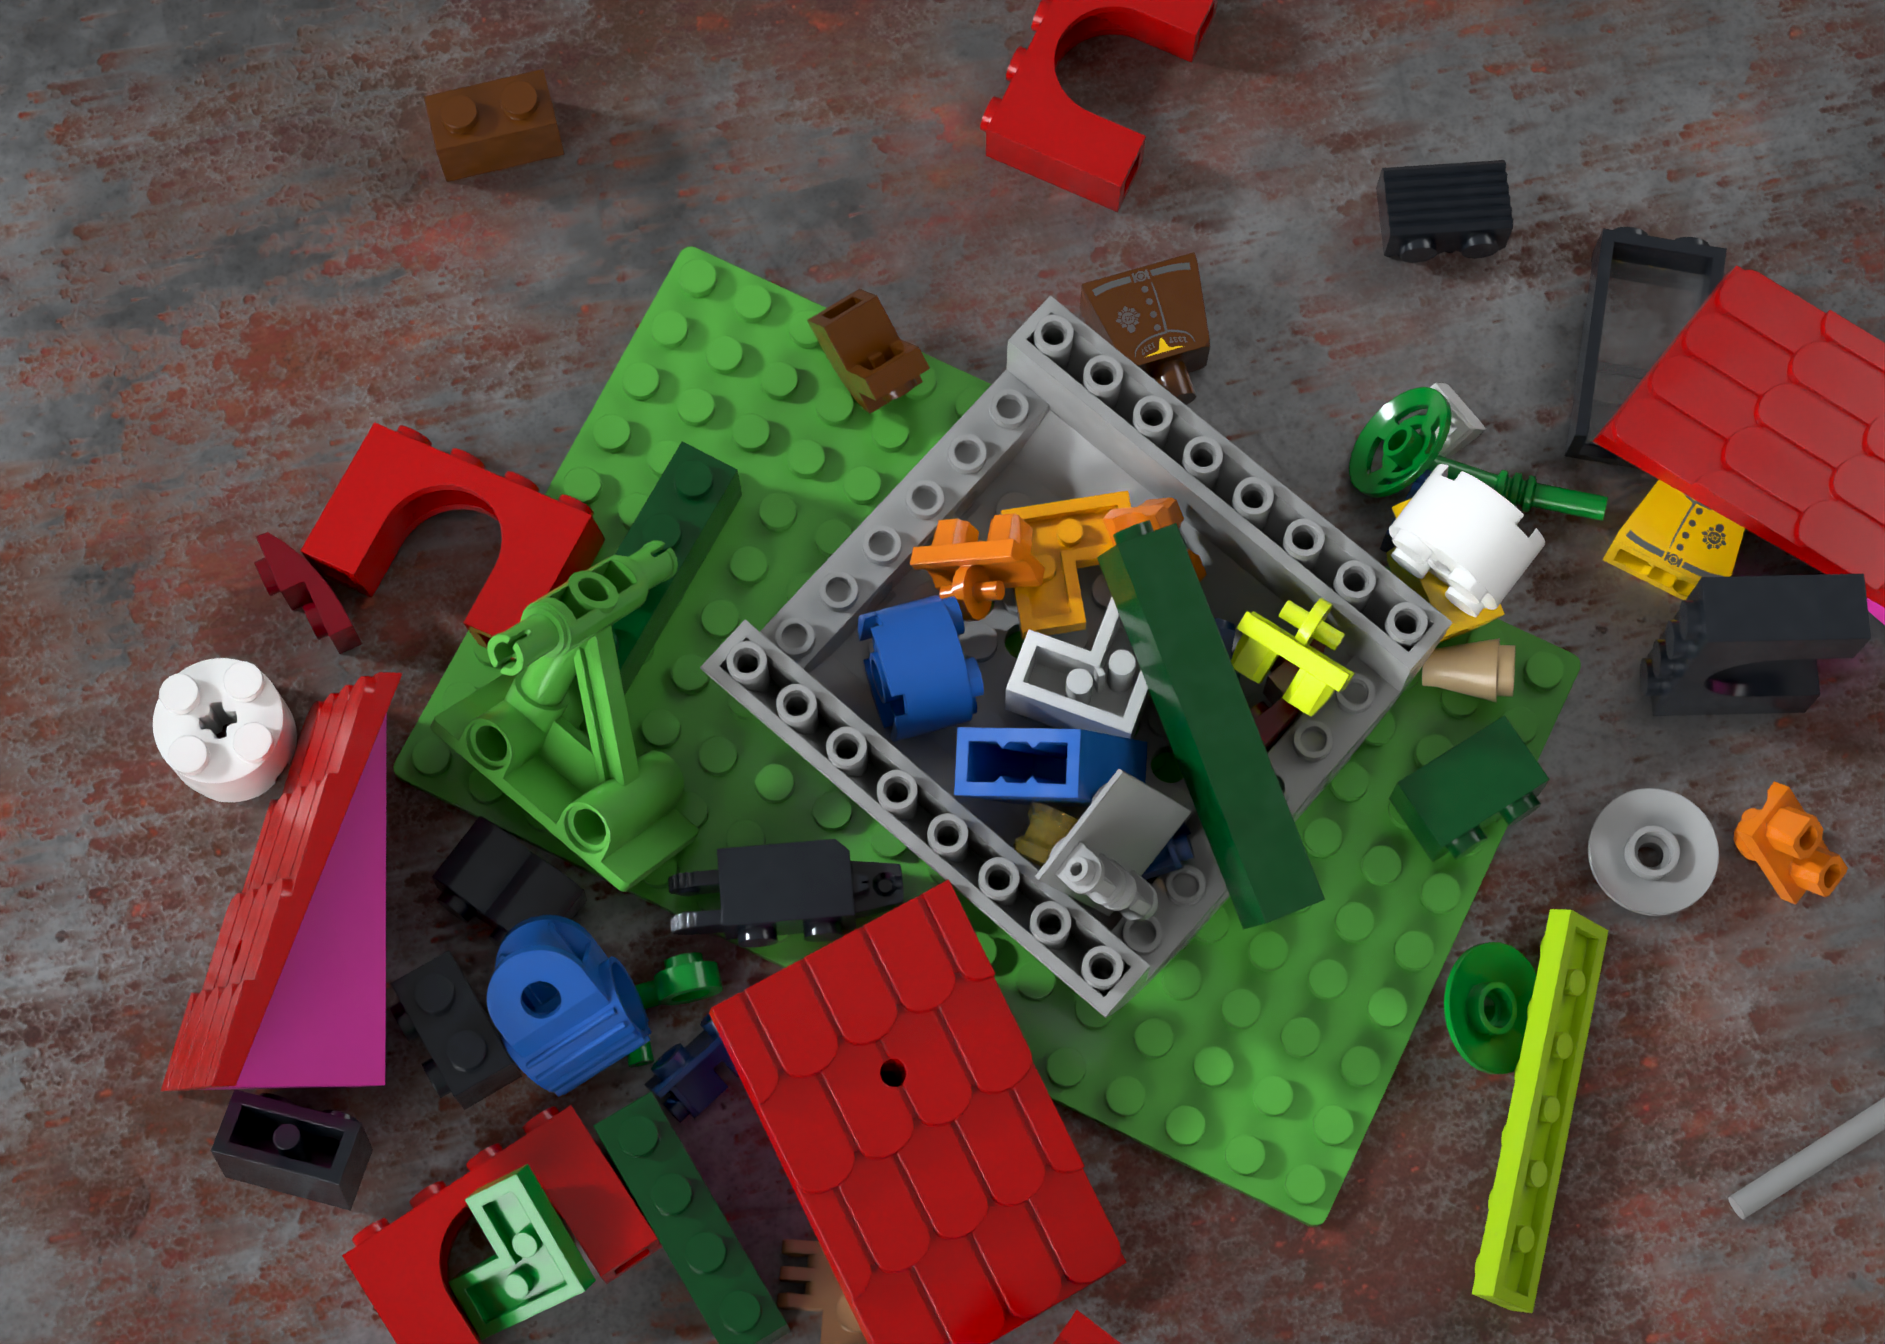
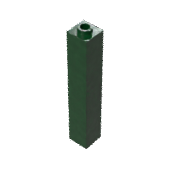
M1150 520L1113 534L1116 545L1098 556L1097 559L1243 930L1269 923L1325 900L1177 524L1174 523L1154 531Z

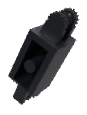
M836 839L717 849V870L678 873L668 878V888L671 894L694 896L720 893L721 910L687 911L671 916V933L694 935L724 932L726 940L738 939V945L741 947L770 946L778 942L777 935L804 933V940L810 942L837 940L843 937V930L856 929L857 918L891 911L904 904L903 878L900 864L851 861L850 850Z

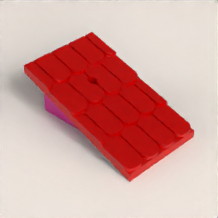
M1735 266L1724 276L1592 442L1824 574H1864L1868 611L1885 625V343L1832 310H1829L1827 313L1821 311L1761 273L1754 270H1744L1739 266Z
M378 672L373 676H361L355 685H345L340 693H330L325 701H316L310 708L300 734L280 799L270 800L242 893H237L227 908L202 991L191 992L161 1091L358 1088L385 1085L386 721L388 708L403 673Z
M949 879L746 988L744 991L711 1007L709 1012L868 1344H991L1127 1263L1121 1252L1120 1242L1083 1170L1085 1166L1034 1065L1026 1040L994 978L995 972Z

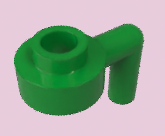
M699 952L680 954L664 961L665 970L655 974L654 980L635 985L644 1009L659 1005H680L696 1002L717 995L723 990L718 963L704 961L702 953ZM650 1041L627 1055L629 1067H641L654 1062Z

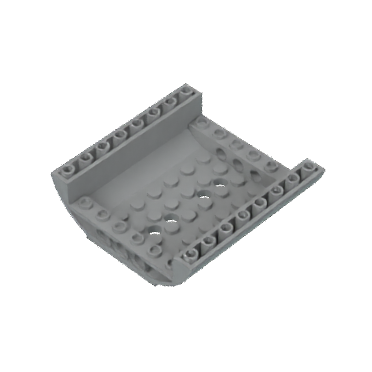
M1050 295L1008 340L1006 370L760 632L747 620H744L704 662L700 669L945 880L949 879L951 885L1106 1018L1114 1014L1136 996L1188 945L1230 897L1184 778L1175 783H1166L1159 780L1152 772L1151 762L1157 755L1174 752L1151 694L1138 725L1139 731L1133 739L1147 742L1146 784L1192 811L1185 821L1190 828L1191 834L1188 836L1195 858L1183 861V869L1146 880L1156 891L1158 908L1150 918L1135 922L1125 918L1119 911H1113L1108 916L1050 887L1035 877L1049 859L1051 853L1049 844L1066 837L1088 807L1030 806L954 795L957 727L1058 729L1005 710L1006 687L1017 661V658L1010 655L1007 651L1005 642L1011 634L1020 631L1013 588H1005L1004 598L993 601V610L984 619L979 621L963 620L965 632L962 635H958L964 659L969 657L976 659L984 686V695L976 697L977 713L972 715V720L964 724L893 742L890 739L893 726L884 728L873 701L863 660L868 659L870 653L874 652L872 638L863 641L859 640L858 618L861 614L934 595L940 597V591L936 589L928 571L924 569L915 570L910 565L913 547L931 546L938 520L958 518L968 521L979 531L978 541H987L991 519L994 518V515H1001V510L1128 490L1131 507H1138L1148 499L1172 497L1177 500L1184 517L1179 531L1186 549H1190L1200 556L1207 573L1200 584L1214 618L1229 621L1237 628L1246 611L1250 613L1255 611L1295 636L1299 629L1278 617L1288 600L1308 612L1311 611L1321 597L1332 603L1333 606L1325 622L1344 633L1345 636L1336 651L1326 646L1323 654L1353 671L1355 675L1346 689L1340 692L1335 690L1332 697L1314 716H1309L1300 710L1282 737L1267 752L1294 822L1347 764L1351 756L1419 672L1453 622ZM1100 565L1077 568L1086 618V630L1049 635V637L1089 651L1092 650L1112 597ZM1236 628L1232 647L1233 652L1235 651L1239 639L1243 635V633ZM1270 671L1260 684L1240 674L1239 683L1250 709L1261 701H1264L1269 708L1272 706V703L1263 694L1267 676L1271 673Z

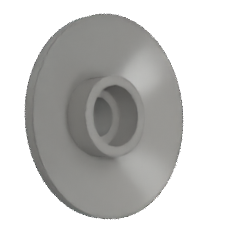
M1641 788L1618 796L1600 812L1590 831L1588 859L1597 883L1614 902L1635 913L1664 916L1687 909L1706 893L1718 869L1719 846L1710 821L1693 802L1669 790ZM1643 847L1655 850L1659 856V865L1656 867L1643 865L1638 858V850Z

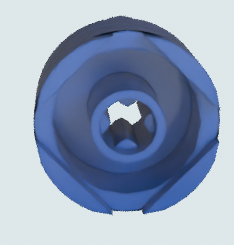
M938 595L861 614L858 618L859 640L863 641L872 638L874 652L870 653L869 658L863 660L868 684L883 727L893 726L890 734V739L893 742L970 722L972 715L977 713L976 697L984 695L983 680L976 659L974 657L964 659L958 635H962L965 632L964 621L959 603L954 596L941 599Z

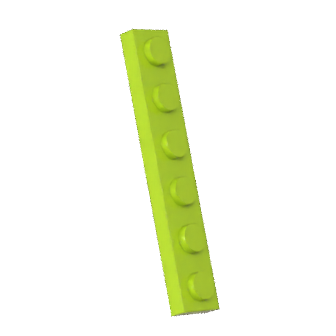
M1550 909L1545 935L1541 941L1540 961L1533 995L1528 1004V1020L1520 1059L1515 1068V1083L1507 1123L1502 1131V1147L1494 1186L1489 1195V1211L1480 1254L1475 1263V1280L1472 1294L1510 1311L1533 1313L1609 931L1577 912L1567 909Z

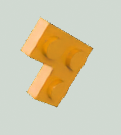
M1128 490L1001 510V515L1013 513L1019 515L1033 529L1030 554L1045 567L1042 586L1013 588L1022 640L1026 638L1029 629L1047 636L1086 630V618L1077 568L1100 565L1097 557L1113 547L1103 518L1112 509L1131 507Z

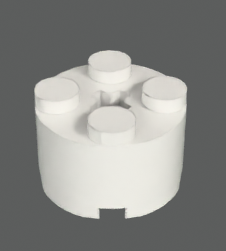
M1439 464L1390 526L1389 533L1393 538L1392 542L1397 547L1391 556L1403 569L1417 578L1423 579L1428 571L1449 586L1444 594L1452 604L1466 614L1477 617L1483 608L1495 610L1545 546V540L1537 528L1528 538L1517 526L1524 514L1494 489L1464 471H1461L1453 481L1447 478L1449 466Z
M229 658L200 661L185 668L178 674L169 676L159 690V699L153 716V733L156 745L162 757L180 779L198 793L218 802L246 801L267 792L276 783L275 779L281 774L287 763L290 765L297 746L295 720L275 686L254 664ZM234 723L227 726L226 737L221 739L216 737V734L222 732L224 725Z

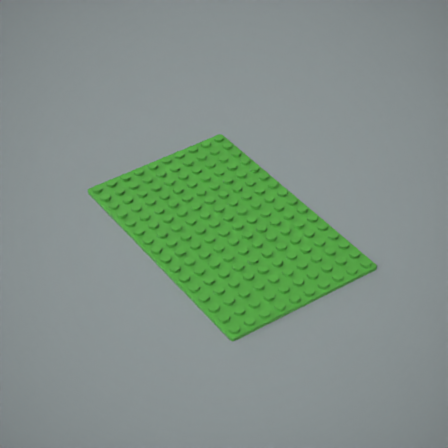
M692 246L684 248L679 253L545 493L546 496L556 500L562 494L574 497L594 511L593 518L604 535L605 541L591 565L592 567L607 557L615 555L682 441L738 469L742 492L740 500L625 694L636 758L645 752L654 750L667 754L678 764L684 776L685 787L675 809L699 829V833L690 845L627 892L674 915L687 911L721 910L720 893L680 896L669 893V876L685 872L717 870V849L836 839L850 850L851 861L900 864L905 903L946 880L703 672L700 667L744 620H747L760 632L992 384L922 352L930 367L929 370L920 374L923 382L915 386L908 393L892 400L870 414L860 406L845 387L807 321L825 310L826 307ZM993 601L988 614H990V612L993 610ZM1498 618L1478 629L1440 642L1436 648L1500 638V645H1516L1513 697L1497 696V702L1438 687L1422 686L1421 667L1389 711L1351 756L1347 764L1295 822L1325 900L1269 923L1243 930L1231 897H1229L1184 949L1126 1005L1106 1018L953 887L995 972L994 978L1026 1040L1034 1065L1052 1101L1307 1226H1320L1326 1220L1508 826L1504 818L1498 822L1494 821L1482 829L1488 839L1469 854L1455 860L1449 852L1432 862L1389 800V797L1397 782L1504 715L1538 761L1580 671L1581 662L1579 658L1567 650ZM468 630L394 763L396 776L401 781L476 818L482 816L505 832L610 883L431 730L430 726L436 715L501 676L502 673L500 672L503 666L513 661L508 659L495 668L488 657L487 649L480 646ZM1020 631L1011 634L1005 642L1007 651L1015 658H1018L1025 640H1022ZM584 717L579 728L589 736ZM1139 726L1137 727V730H1136V733H1135L1134 737L1136 736V734H1137L1138 731H1139ZM1161 753L1152 760V772L1159 780L1166 783H1175L1183 779L1174 753ZM887 912L857 918L856 929ZM856 929L843 930V936ZM724 932L712 933L726 940ZM804 933L777 935L778 942L774 945L741 948L785 968L833 941L810 942L804 940ZM730 939V940H727V941H729V942H731V943H733V944L739 946V945H738V939Z

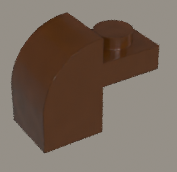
M858 289L807 320L829 362L845 387L860 406L870 414L922 383L920 374L930 369L920 348L899 338L878 296Z

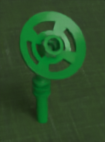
M1418 387L1410 389L1391 399L1376 412L1363 428L1351 453L1349 462L1351 482L1355 488L1369 497L1379 498L1397 493L1413 483L1427 469L1433 472L1437 465L1444 464L1449 466L1447 478L1454 481L1460 472L1464 471L1494 489L1515 507L1520 504L1524 512H1529L1532 507L1600 521L1604 519L1608 500L1606 496L1537 483L1536 476L1529 475L1527 480H1523L1522 473L1517 472L1511 478L1507 470H1501L1497 475L1438 455L1447 439L1452 414L1448 400L1433 388ZM1428 409L1426 415H1415L1400 424L1398 423L1401 419L1415 411ZM1439 425H1440L1439 433H1438V436H1437V439H1436L1435 431L1437 430V428H1438ZM1383 440V467L1371 472L1374 454Z

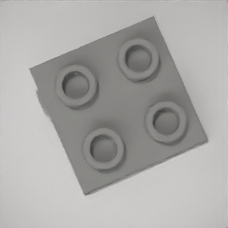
M1118 769L1109 782L1098 789L1092 798L1091 805L1067 836L1056 843L1049 859L1035 877L1050 887L1108 916L1113 911H1119L1125 918L1131 921H1143L1155 914L1158 908V900L1155 889L1142 877V874L1192 811L1125 771Z

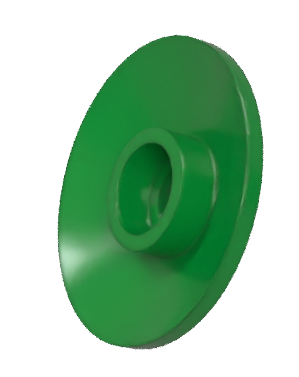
M1501 942L1481 943L1466 950L1457 959L1450 971L1444 995L1445 1020L1454 1046L1467 1063L1477 1070L1488 1074H1508L1515 1071L1520 1059L1528 1020V1004L1533 995L1537 976L1535 969L1521 952Z

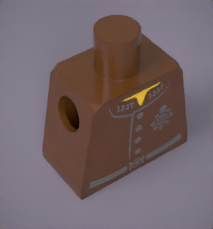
M1195 252L1083 283L1079 308L1086 324L1185 405L1191 403L1196 398V394L1189 373L1200 370L1207 365L1210 350L1209 331Z

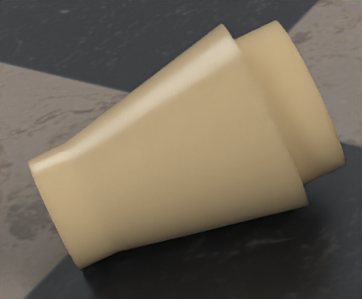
M1500 638L1435 648L1422 667V686L1438 687L1497 702V696L1513 697L1516 645H1500Z

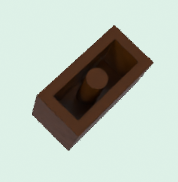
M544 69L423 96L436 152L446 182L565 155Z

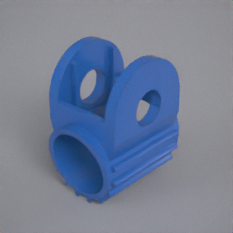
M540 915L523 920L505 935L498 949L495 970L489 982L487 1007L493 1023L501 1033L502 1041L509 1055L518 1067L537 1085L548 1090L549 1093L555 1092L558 1097L562 1094L565 1095L651 1040L649 1034L652 1031L648 1027L649 1019L646 1016L641 998L630 975L616 957H607L592 935L580 924L561 916Z

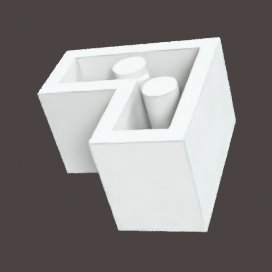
M1111 597L1091 651L1033 630H1028L1006 687L1005 710L1058 729H1084L1129 739L1134 738L1150 691L1113 597Z

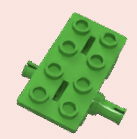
M658 540L646 543L640 550L628 557L613 555L586 571L575 572L566 583L529 604L523 611L519 623L504 632L494 635L488 642V657L495 668L511 657H514L515 660L503 666L500 672L502 673L501 676L436 715L430 726L431 730L452 747L455 752L466 759L500 788L503 793L513 799L547 828L550 833L561 840L603 878L622 892L628 891L690 845L699 833V829L675 809L685 787L684 776L678 764L667 754L654 750L645 752L636 758L611 627L614 623L640 608L646 601L648 590L661 582L671 579L676 574L678 562L671 547L657 557L652 556L662 550L665 545L664 542ZM584 717L589 736L579 728Z

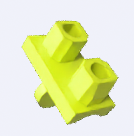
M1322 597L1316 602L1310 612L1290 600L1286 602L1278 617L1299 629L1295 636L1255 611H1252V613L1246 611L1236 628L1243 635L1239 639L1231 659L1233 668L1260 684L1279 655L1293 663L1300 669L1282 698L1309 716H1314L1332 697L1335 690L1338 692L1344 691L1355 675L1353 671L1310 646L1313 639L1336 651L1345 636L1344 633L1325 622L1333 604Z

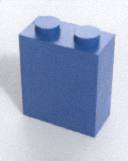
M957 727L954 795L1030 806L1089 807L1098 789L1108 783L1118 769L1125 771L1146 784L1147 742L1084 729Z

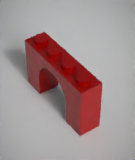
M1041 0L1031 25V30L1036 33L1028 49L1022 46L1016 49L1007 69L1006 80L1010 81V84L1003 98L993 96L984 112L980 130L986 132V156L1118 212L1143 162L1146 136L1078 106L1062 89L1055 72L1057 66L1066 53L1084 40L1100 35L1131 37L1192 63L1216 14L1218 0Z
M374 422L300 550L320 575L372 598L403 542L423 521L436 514L458 509L474 510L487 514L500 523L502 534L501 550L490 576L463 622L477 643L487 649L488 642L494 635L506 631L521 621L523 611L529 604L566 583L573 573L586 571L591 567L605 541V537L593 518L594 511L585 503L564 494L560 495L558 500L541 494L536 484L515 472L507 471L504 477L485 470L486 466L482 461L461 449L453 448L450 454L431 447L432 442L427 437L407 426L400 425L397 431H394Z
M572 1105L559 1112L556 1106L540 1112L522 1127L526 1135L505 1149L502 1148L500 1143L487 1147L467 1162L466 1167L470 1172L446 1186L443 1180L429 1185L409 1201L413 1208L391 1224L387 1218L377 1220L352 1238V1242L356 1247L343 1254L342 1257L396 1344H483L458 1304L448 1283L450 1281V1253L460 1230L474 1216L465 1199L476 1189L528 1164L556 1213L565 1220L606 1284L663 1247Z

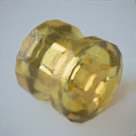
M1033 801L1027 813L1030 825L1025 835L1015 839L1012 848L1027 861L1042 867L1049 859L1053 847L1058 841L1067 836L1078 819Z

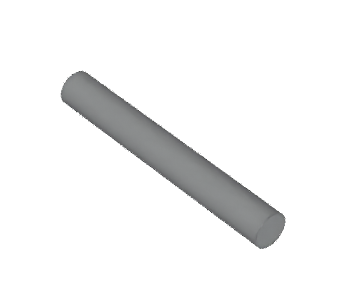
M1885 1097L1729 1196V1203L1735 1213L1744 1220L1885 1130Z

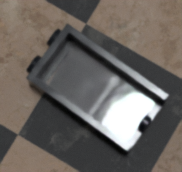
M1618 227L1613 230L1603 228L1591 257L1592 266L1569 435L1564 456L1640 469L1592 441L1723 279L1727 248L1710 246L1707 241L1696 237H1680L1672 240L1648 236L1647 232L1635 227Z

